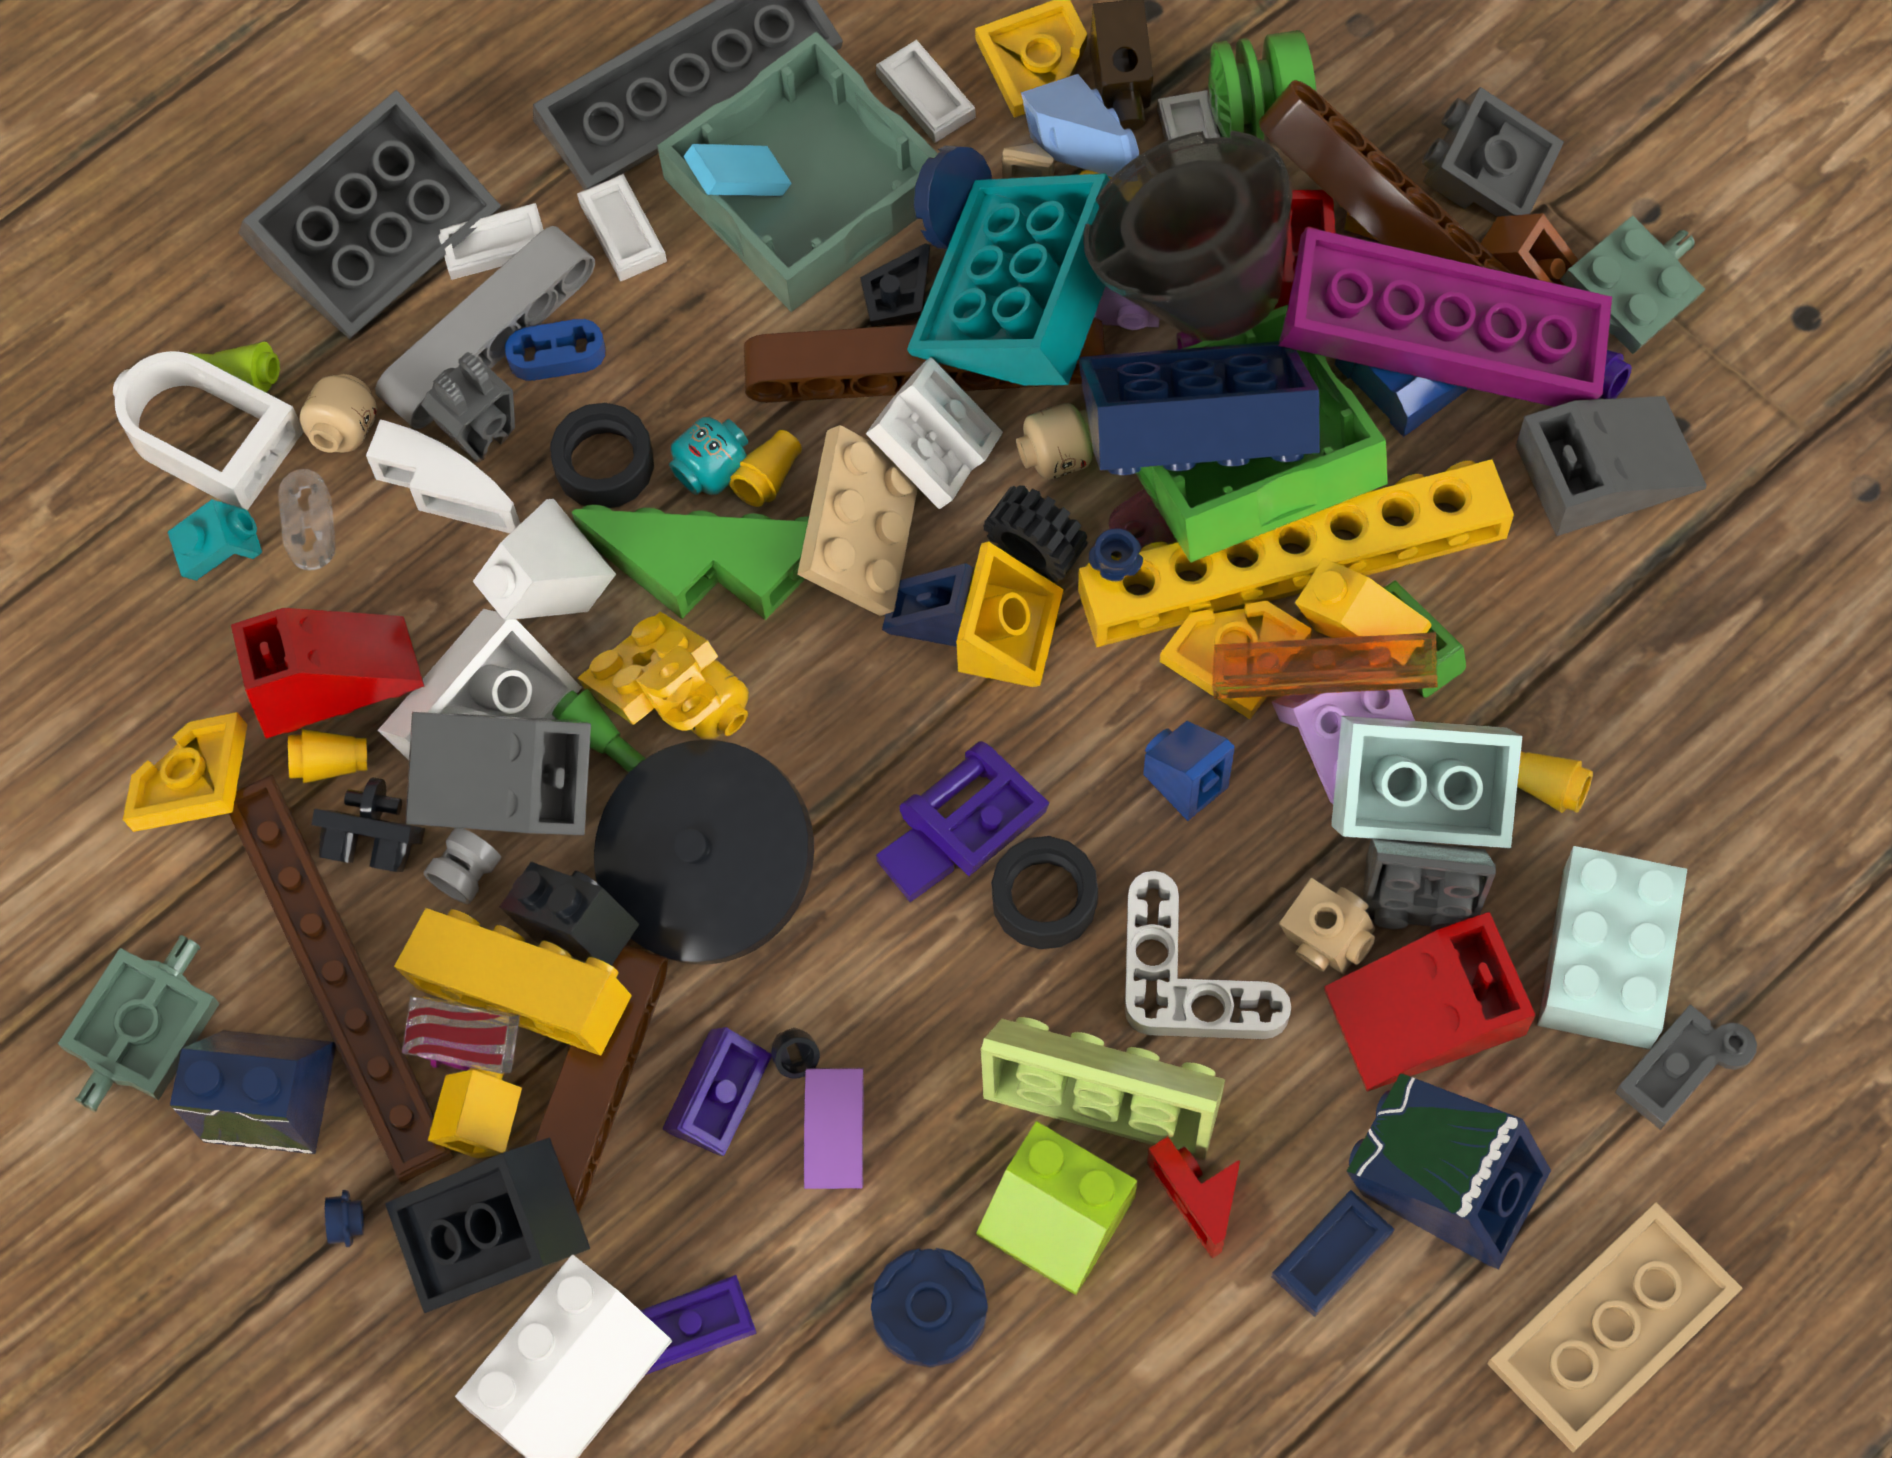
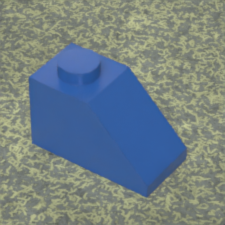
M1185 721L1173 732L1167 728L1149 742L1145 749L1143 775L1189 821L1229 788L1235 746L1227 738L1189 721Z

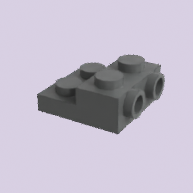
M1479 87L1464 101L1457 98L1448 108L1441 122L1442 125L1448 128L1444 139L1437 138L1423 157L1422 164L1429 168L1423 183L1463 209H1466L1475 202L1496 217L1530 214L1564 141L1482 87Z

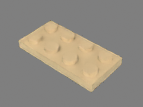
M1655 1202L1503 1346L1487 1364L1574 1453L1743 1288Z

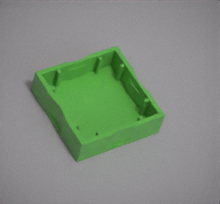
M1288 305L1226 328L1213 337L1187 348L1280 341ZM1296 350L1319 389L1320 453L1304 454L1303 459L1294 462H1280L1273 460L1271 457L1250 458L1249 463L1241 466H1223L1218 464L1217 461L1196 463L1195 467L1183 471L1167 470L1162 465L1141 467V470L1136 473L1190 563L1388 484L1386 440L1352 390L1347 388L1334 375L1325 356Z

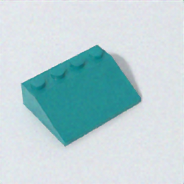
M1107 174L975 180L907 351L914 357L926 360L932 357L937 363L1024 386L1069 385L1134 213Z

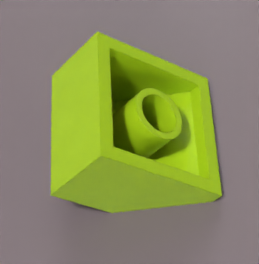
M1036 1121L1005 1170L976 1232V1236L1074 1295H1077L1134 1201L1137 1180Z

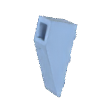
M1079 74L1021 92L1030 138L1049 153L1054 160L1100 174L1106 173L1107 176L1126 182L1137 180L1133 160L1139 158V149L1130 128L1124 129L1120 125L1115 110L1113 108L1107 109L1104 106L1099 91L1096 88L1091 90Z

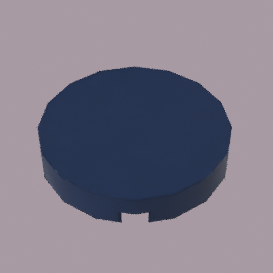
M943 146L938 149L940 152L935 158L929 157L920 170L915 185L914 209L916 218L923 219L926 231L921 230L925 239L937 248L948 249L975 180L992 179L991 170L984 157L971 147Z
M920 1248L906 1251L888 1263L874 1284L871 1303L876 1334L887 1350L908 1364L930 1368L953 1363L972 1350L984 1331L988 1311L983 1281L970 1262L950 1250L936 1248V1250H921Z

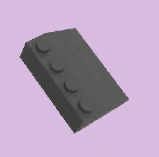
M396 89L244 218L238 233L274 273L346 337L351 339L444 258L446 247L452 244L454 249L476 229L470 228L481 218L493 215L501 208V205ZM467 222L441 245L438 236L441 234L440 229Z

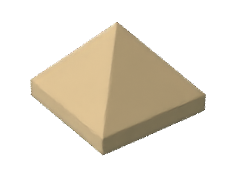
M1037 143L1004 148L1002 153V179L1054 176V158Z

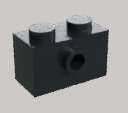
M530 862L525 871L516 879L511 891L499 906L538 944L541 941H547L563 948L572 957L586 962L588 957H593L611 966L639 926V923L589 876L576 870L570 876L534 862Z

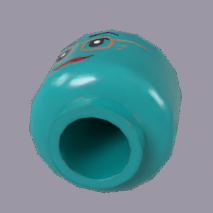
M702 417L671 444L673 460L669 463V467L677 479L694 495H698L701 491L708 495H717L729 485L730 477L740 467V462L746 458L747 454L743 447L748 444V439L742 430L730 419L720 423L712 417Z

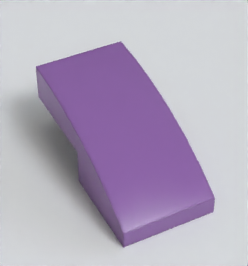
M806 1068L804 1189L863 1188L864 1068Z

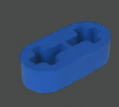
M573 319L525 327L516 330L505 343V354L511 372L516 377L525 381H535L593 370L602 363L606 353L600 328L594 322L587 319ZM586 338V351L577 353L575 349L576 340ZM535 347V360L525 361L523 357L525 356V348Z

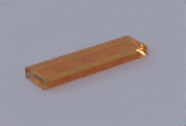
M1436 632L1214 645L1212 680L1214 699L1438 687Z

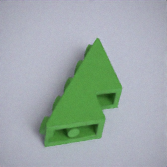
M587 505L582 509H574L572 511L575 525L599 553L681 619L719 582L766 620L805 580V578L797 575L809 516L799 517L794 521L772 520L765 515L754 513L736 518L718 517L716 514L708 511H693L688 515L665 514L663 511L655 508H640L635 512L612 511L608 507L601 505Z

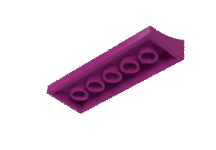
M1307 227L1300 237L1292 290L1278 346L1555 407L1575 400H1595L1602 396L1612 296Z

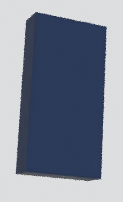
M1350 1190L1273 1271L1271 1277L1308 1312L1316 1317L1390 1238L1395 1229Z

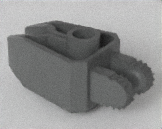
M467 352L458 359L460 365L457 368L444 370L433 381L432 389L427 392L421 405L436 424L476 462H481L486 457L488 446L493 441L492 437L501 445L515 428L513 390L478 357Z

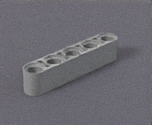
M550 226L544 229L390 365L377 381L375 394L414 429L427 426L433 419L421 404L427 392L432 389L433 381L444 370L457 368L460 365L458 359L467 352L478 357L491 369L506 355L505 343L511 334L525 327L540 325L587 282L593 273L595 259L557 226Z

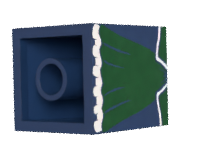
M223 1030L181 1049L170 1106L204 1143L315 1154L336 1044L331 1041Z
M1400 1073L1392 1089L1386 1091L1380 1098L1376 1109V1118L1365 1138L1360 1139L1353 1147L1347 1173L1365 1198L1498 1270L1551 1172L1522 1118Z

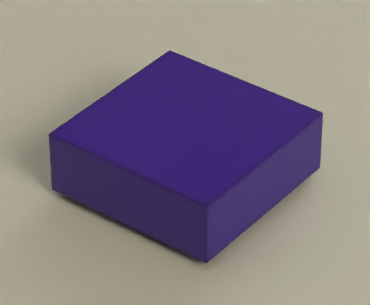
M913 828L876 854L878 864L910 903L954 871V863L922 831H917Z

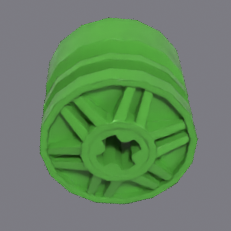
M1300 30L1266 35L1263 43L1262 59L1257 60L1253 46L1247 38L1239 39L1236 43L1235 57L1227 41L1215 42L1211 47V69L1208 77L1210 105L1214 121L1219 128L1223 145L1227 151L1241 149L1243 146L1244 130L1252 147L1261 146L1264 133L1259 126V120L1292 81H1301L1316 91L1309 46L1304 33Z

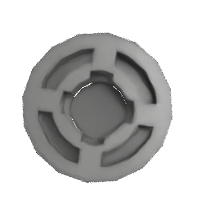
M454 828L446 839V851L441 857L432 859L424 871V876L448 896L464 904H470L479 891L478 881L483 874L491 873L501 860V856L490 844L476 834L464 828Z

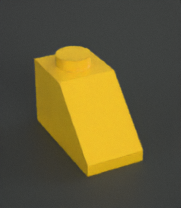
M1324 557L1295 602L1315 631L1370 656L1387 659L1392 666L1403 671L1432 626L1429 620L1369 577Z

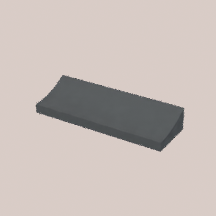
M715 0L534 103L533 122L565 161L582 188L587 190L622 175L659 153L657 145L714 104L720 103L739 93L757 77L760 71L816 31L836 51L842 47L843 40L817 0Z

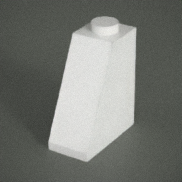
M546 499L498 545L473 582L503 620L588 612L616 573L554 499Z

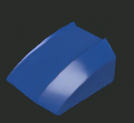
M1340 359L1335 360V366L1348 379L1351 378L1390 419V424L1403 437L1470 389Z

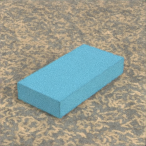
M692 144L684 155L685 161L707 195L783 196L792 184L768 146Z

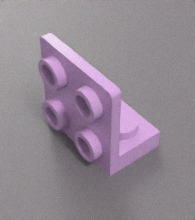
M1367 654L1272 701L1280 722L1298 727L1332 804L1334 803L1341 717L1352 716L1415 721L1390 661Z

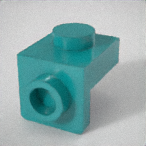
M213 499L167 532L181 576L196 581L233 554L254 559L262 553L256 534L257 526L250 513L246 509Z

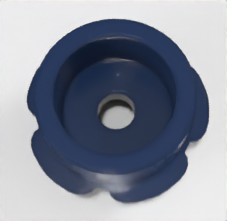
M1110 529L1103 532L1096 539L1095 547H1092L1089 551V562L1093 569L1100 571L1102 578L1109 581H1121L1124 579V576H1133L1140 570L1143 563V557L1139 554L1141 545L1130 532L1123 529ZM1113 553H1119L1121 555V559L1113 560L1111 558V555Z
M342 1190V1196L325 1197V1226L328 1244L345 1243L346 1247H350L353 1244V1236L364 1235L362 1201H351L348 1190Z

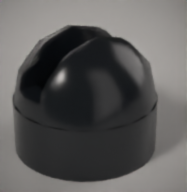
M791 1028L782 1033L780 1032L772 1043L771 1055L778 1071L785 1077L792 1079L805 1077L806 1068H816L820 1059L819 1049L812 1036L801 1029ZM795 1043L801 1058L791 1061L787 1047Z

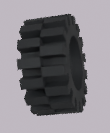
M1019 485L1017 488L1012 486L984 521L983 527L984 531L988 532V539L990 542L998 543V548L1045 578H1049L1052 582H1058L1059 579L1062 580L1087 547L1086 532L1079 530L1081 524L1075 519H1070L1068 517L1070 512L1064 507L1061 509L1054 505L1056 501L1049 496L1044 499L1041 497L1040 491L1033 488L1029 492L1025 486Z

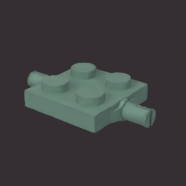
M1633 215L1569 268L1560 279L1568 287L1612 296L1609 333L1614 335L1632 354L1637 352L1705 291V288L1678 261L1680 257L1694 247L1695 241L1692 235L1678 246L1689 234L1685 230H1680L1663 245Z
M180 935L163 963L143 960L119 948L58 1042V1045L64 1051L85 1061L93 1070L92 1075L75 1098V1101L96 1112L113 1083L132 1086L157 1100L160 1099L177 1072L181 1049L196 1042L220 1004L214 996L191 985L183 975L198 950L201 949L193 940H188L187 937Z

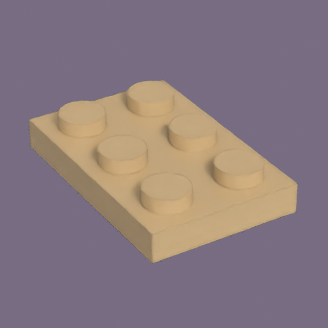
M841 425L827 430L797 575L879 616L894 612L918 487L875 443Z

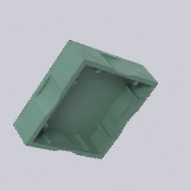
M817 31L760 71L757 77L739 93L720 103L714 104L657 145L664 179L790 312L794 311L917 219L914 209L915 185L923 164L929 157L935 158L938 154L900 115L884 106L871 93L863 78ZM692 144L768 146L792 184L783 196L707 195L685 161L684 155Z

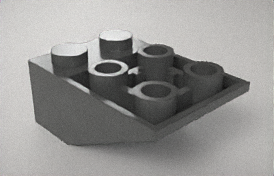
M1665 396L1575 400L1524 416L1516 448L1556 536L1702 491L1707 487Z
M412 712L405 823L519 833L585 835L591 723L567 719Z
M1371 838L1366 856L1363 900L1369 906L1365 912L1368 913L1370 919L1374 920L1377 926L1387 929H1402L1407 927L1408 924L1429 926L1431 931L1447 927L1480 915L1495 877L1496 866L1485 849Z

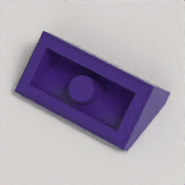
M727 1027L710 1030L664 1123L663 1130L719 1156H724L772 1057L771 1053Z

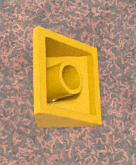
M981 543L956 640L958 672L1029 687L1040 686L1064 589L992 543Z

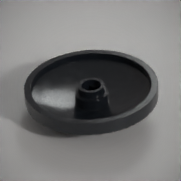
M694 740L675 744L652 754L640 762L624 777L610 796L598 824L594 846V868L597 883L639 923L631 939L657 955L678 962L700 965L717 964L743 957L757 950L777 935L790 921L805 895L814 860L812 823L806 805L795 785L776 765L746 747L720 740Z

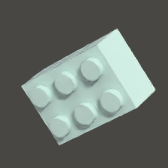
M1342 716L1331 826L1344 837L1511 848L1522 736L1504 727Z
M1573 846L1563 869L1537 1026L1646 1049L1652 1048L1664 1025L1687 875L1686 868Z

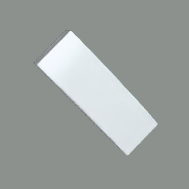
M380 419L366 454L376 480L410 488L419 511L506 533H511L520 525L514 503L489 476L470 460L445 444L418 431Z

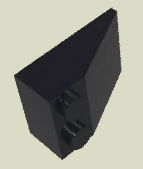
M550 1137L503 1152L385 1203L424 1313L571 1257L572 1254L576 1255L590 1249Z

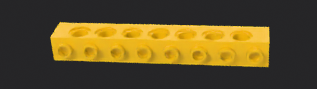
M1493 459L1476 464L1470 460L1462 461L1452 465L1442 473L1426 477L1422 474L1406 476L1396 482L1395 485L1369 491L1191 563L1178 542L1169 545L1166 542H1155L1143 547L1139 552L1143 557L1140 570L1133 576H1124V579L1121 581H1109L1102 578L1100 571L1093 569L1089 562L1086 567L1079 568L1078 592L1097 648L1180 626L1191 612L1213 609L1214 613L1243 609L1247 603L1266 600L1270 602L1300 594L1323 557L1368 576L1507 539L1514 514ZM1448 503L1456 507L1458 511L1453 513L1443 512L1436 507V504ZM1390 516L1399 517L1407 525L1393 526L1387 523L1384 518ZM1347 530L1352 532L1356 538L1342 540L1337 538L1333 532ZM1294 543L1303 547L1305 551L1299 554H1291L1283 550L1281 546ZM1111 556L1113 560L1121 559V557L1116 558L1115 556ZM1235 557H1245L1254 564L1250 567L1241 568L1233 565L1229 560ZM1191 570L1199 573L1202 578L1197 581H1185L1178 574ZM1133 584H1141L1148 587L1151 591L1144 595H1134L1129 593L1126 588Z

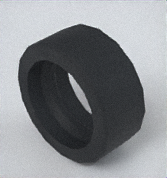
M606 402L588 404L569 413L556 427L550 443L551 461L559 484L567 496L583 506L601 505L615 508L637 498L649 484L654 469L653 450L649 433L641 419L623 406ZM612 433L625 437L631 443L634 455L632 462L622 472L610 478L592 479L583 477L575 471L572 465L571 455L575 448L583 440L593 435Z
M1052 836L1033 837L1010 847L998 861L991 882L994 915L1004 932L1022 945L1037 949L1062 947L1078 939L1093 921L1098 903L1096 870L1087 855L1067 840ZM1048 863L1063 867L1071 873L1077 883L1078 897L1075 907L1070 913L1058 921L1038 922L1027 919L1019 913L1013 903L1011 890L1014 880L1020 872L1032 865Z

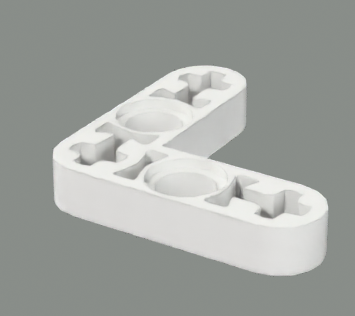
M1150 871L1137 876L1130 885L1127 903L1125 1013L1131 1027L1139 1033L1158 1036L1268 1039L1282 1033L1288 1024L1291 1003L1285 990L1277 984L1261 981L1177 979L1179 893L1177 885L1171 877L1162 872ZM1151 888L1159 889V897L1168 899L1161 901L1159 904L1158 925H1147V901L1138 899L1146 897L1148 889ZM1137 923V924H1140V925H1142V926L1136 927L1135 924ZM1168 924L1170 925V928L1164 927V925ZM1150 939L1158 940L1167 948L1168 957L1159 965H1145L1136 956V948L1140 943ZM1134 977H1138L1141 980L1134 981ZM1168 978L1169 982H1165L1161 979ZM1146 980H1157V1004L1167 1007L1158 1009L1156 1018L1152 1019L1145 1017V1010L1143 1008L1135 1007V1005L1144 1004ZM1203 995L1214 996L1223 1004L1224 1013L1216 1021H1201L1192 1012L1191 1005L1194 1000ZM1232 996L1242 997L1241 1009L1257 1008L1259 999H1269L1270 1007L1280 1010V1012L1273 1013L1271 1021L1265 1023L1260 1021L1258 1012L1241 1011L1240 1023L1231 1022L1234 1009Z

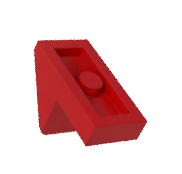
M1167 1136L1148 1148L1147 1165L1211 1258H1214L1222 1253L1240 1160L1229 1165L1201 1184L1198 1178L1202 1177L1203 1174L1191 1152L1185 1146L1177 1150Z

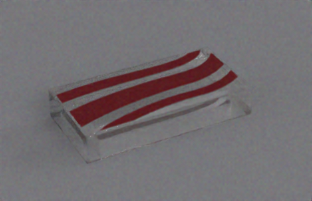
M410 996L402 1053L500 1074L511 1073L520 1015L425 996Z

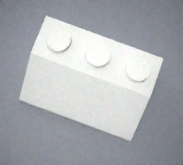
M483 609L423 678L425 687L413 690L378 731L409 760L412 712L556 719L552 716V712L567 693L572 690L578 693L582 687L516 619L503 620L498 612Z
M572 1254L455 1397L471 1414L525 1458H578L670 1345L672 1340L623 1294Z

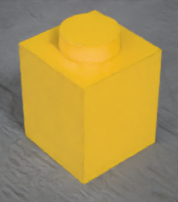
M471 1065L467 1071L445 1075L428 1141L474 1158L495 1156L505 1152L522 1088L503 1081L504 1074L501 1071L483 1065Z

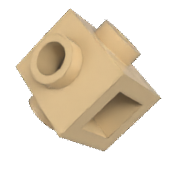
M1310 878L1279 923L1288 940L1299 946L1295 953L1305 962L1322 972L1329 965L1344 975L1352 962L1357 965L1367 956L1375 939V936L1372 935L1375 927L1368 913L1365 912L1369 906L1364 900L1343 887H1340L1337 893L1313 878Z

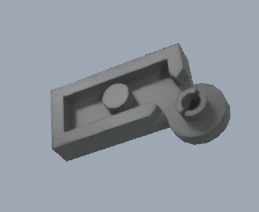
M1690 1004L1619 1085L1615 1093L1661 1130L1717 1064L1731 1070L1741 1069L1748 1065L1756 1054V1039L1747 1027L1738 1023L1723 1024L1715 1030L1711 1026V1021Z

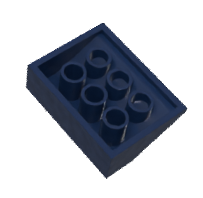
M1279 341L1079 357V368L1093 451L1100 470H1108L1116 475H1131L1138 473L1141 467L1162 465L1167 470L1183 471L1195 467L1196 463L1217 461L1218 464L1223 466H1241L1249 463L1250 458L1271 457L1273 460L1280 462H1294L1303 459L1304 454L1320 453L1319 389L1297 351L1278 346Z

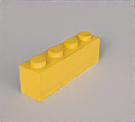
M425 908L394 965L417 990L478 1012L499 1015L501 1017L497 1019L591 1053L602 1055L632 997L616 978L619 972L614 967L593 957H588L585 963L572 959L571 954L566 950L547 941H541L538 947L526 943V940L517 932L501 925H495L493 931L480 927V923L474 918L458 910L451 909L448 915Z

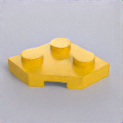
M1052 0L975 28L976 42L1014 118L1025 114L1021 92L1073 76L1087 46V32L1071 0Z
M1267 600L1247 603L1243 609L1214 613L1213 609L1191 612L1160 653V662L1243 716L1251 719L1309 641L1312 629Z
M235 712L188 722L172 737L177 744L155 765L147 760L131 775L123 821L133 832L233 812L248 726L239 713Z

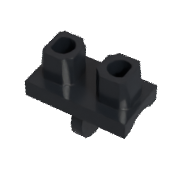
M370 778L364 792L347 789L344 804L360 808V815L334 810L314 809L311 825L322 827L319 843L320 858L353 863L358 835L360 834L375 837L369 867L392 872H403L412 844H422L425 828L381 820L383 812L399 815L402 809V799L386 796V782L384 779Z

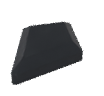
M925 243L860 277L871 327L919 318L921 316L930 258L929 244Z

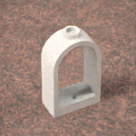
M162 352L146 357L131 369L124 370L117 377L113 386L115 411L118 420L133 447L142 458L213 497L246 510L252 505L303 433L293 406L192 354L184 352ZM193 386L226 401L260 420L221 472L139 428L141 413L154 396L172 387Z

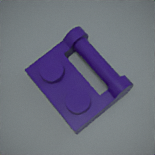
M978 741L965 752L964 761L921 796L917 794L910 796L900 805L899 810L903 819L910 827L917 831H922L970 877L1043 816L1050 802L991 746L983 741ZM977 777H987L991 781L946 819L937 811Z

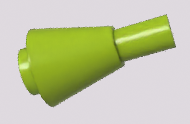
M267 342L223 350L214 354L188 353L264 392H268L271 385L277 381L280 373L279 358L273 353L271 346Z

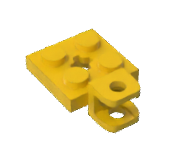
M661 611L655 616L640 621L633 628L629 637L614 649L607 650L595 657L589 669L577 677L584 689H589L596 700L632 725L636 724L655 708L662 720L675 729L682 731L690 730L716 710L722 702L715 688L707 683L700 673L702 669L718 657L708 640ZM699 704V705H698L696 708H694L693 710L688 711V710H689L690 708H692L693 706Z

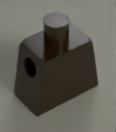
M1144 0L1094 3L1092 6L1089 48L1095 87L1102 97L1104 106L1107 109L1113 108L1115 110L1120 125L1124 129L1138 130L1146 124L1144 109L1150 107L1153 88V70Z

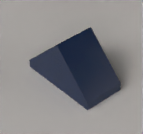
M964 563L900 580L894 612L885 614L882 630L891 635L957 647L956 640L974 568Z

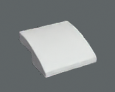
M930 357L891 399L866 432V435L938 509H941L954 499L970 472L987 459L1003 431Z

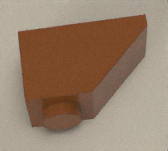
M1543 213L1499 216L1480 243L1513 274L1563 286L1566 285L1560 279L1569 268L1579 261Z

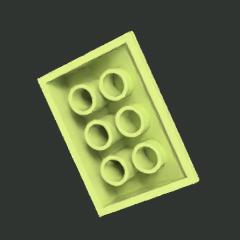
M1018 1017L1016 1022L1001 1019L984 1038L981 1047L984 1099L1150 1145H1155L1168 1136L1177 1150L1185 1146L1194 1157L1201 1159L1206 1158L1223 1094L1225 1079L1215 1077L1216 1073L1214 1070L1201 1064L1186 1062L1182 1064V1067L1160 1062V1057L1157 1054L1146 1049L1129 1047L1126 1052L1105 1047L1103 1040L1087 1033L1073 1032L1071 1037L1049 1031V1027L1043 1022L1026 1017Z

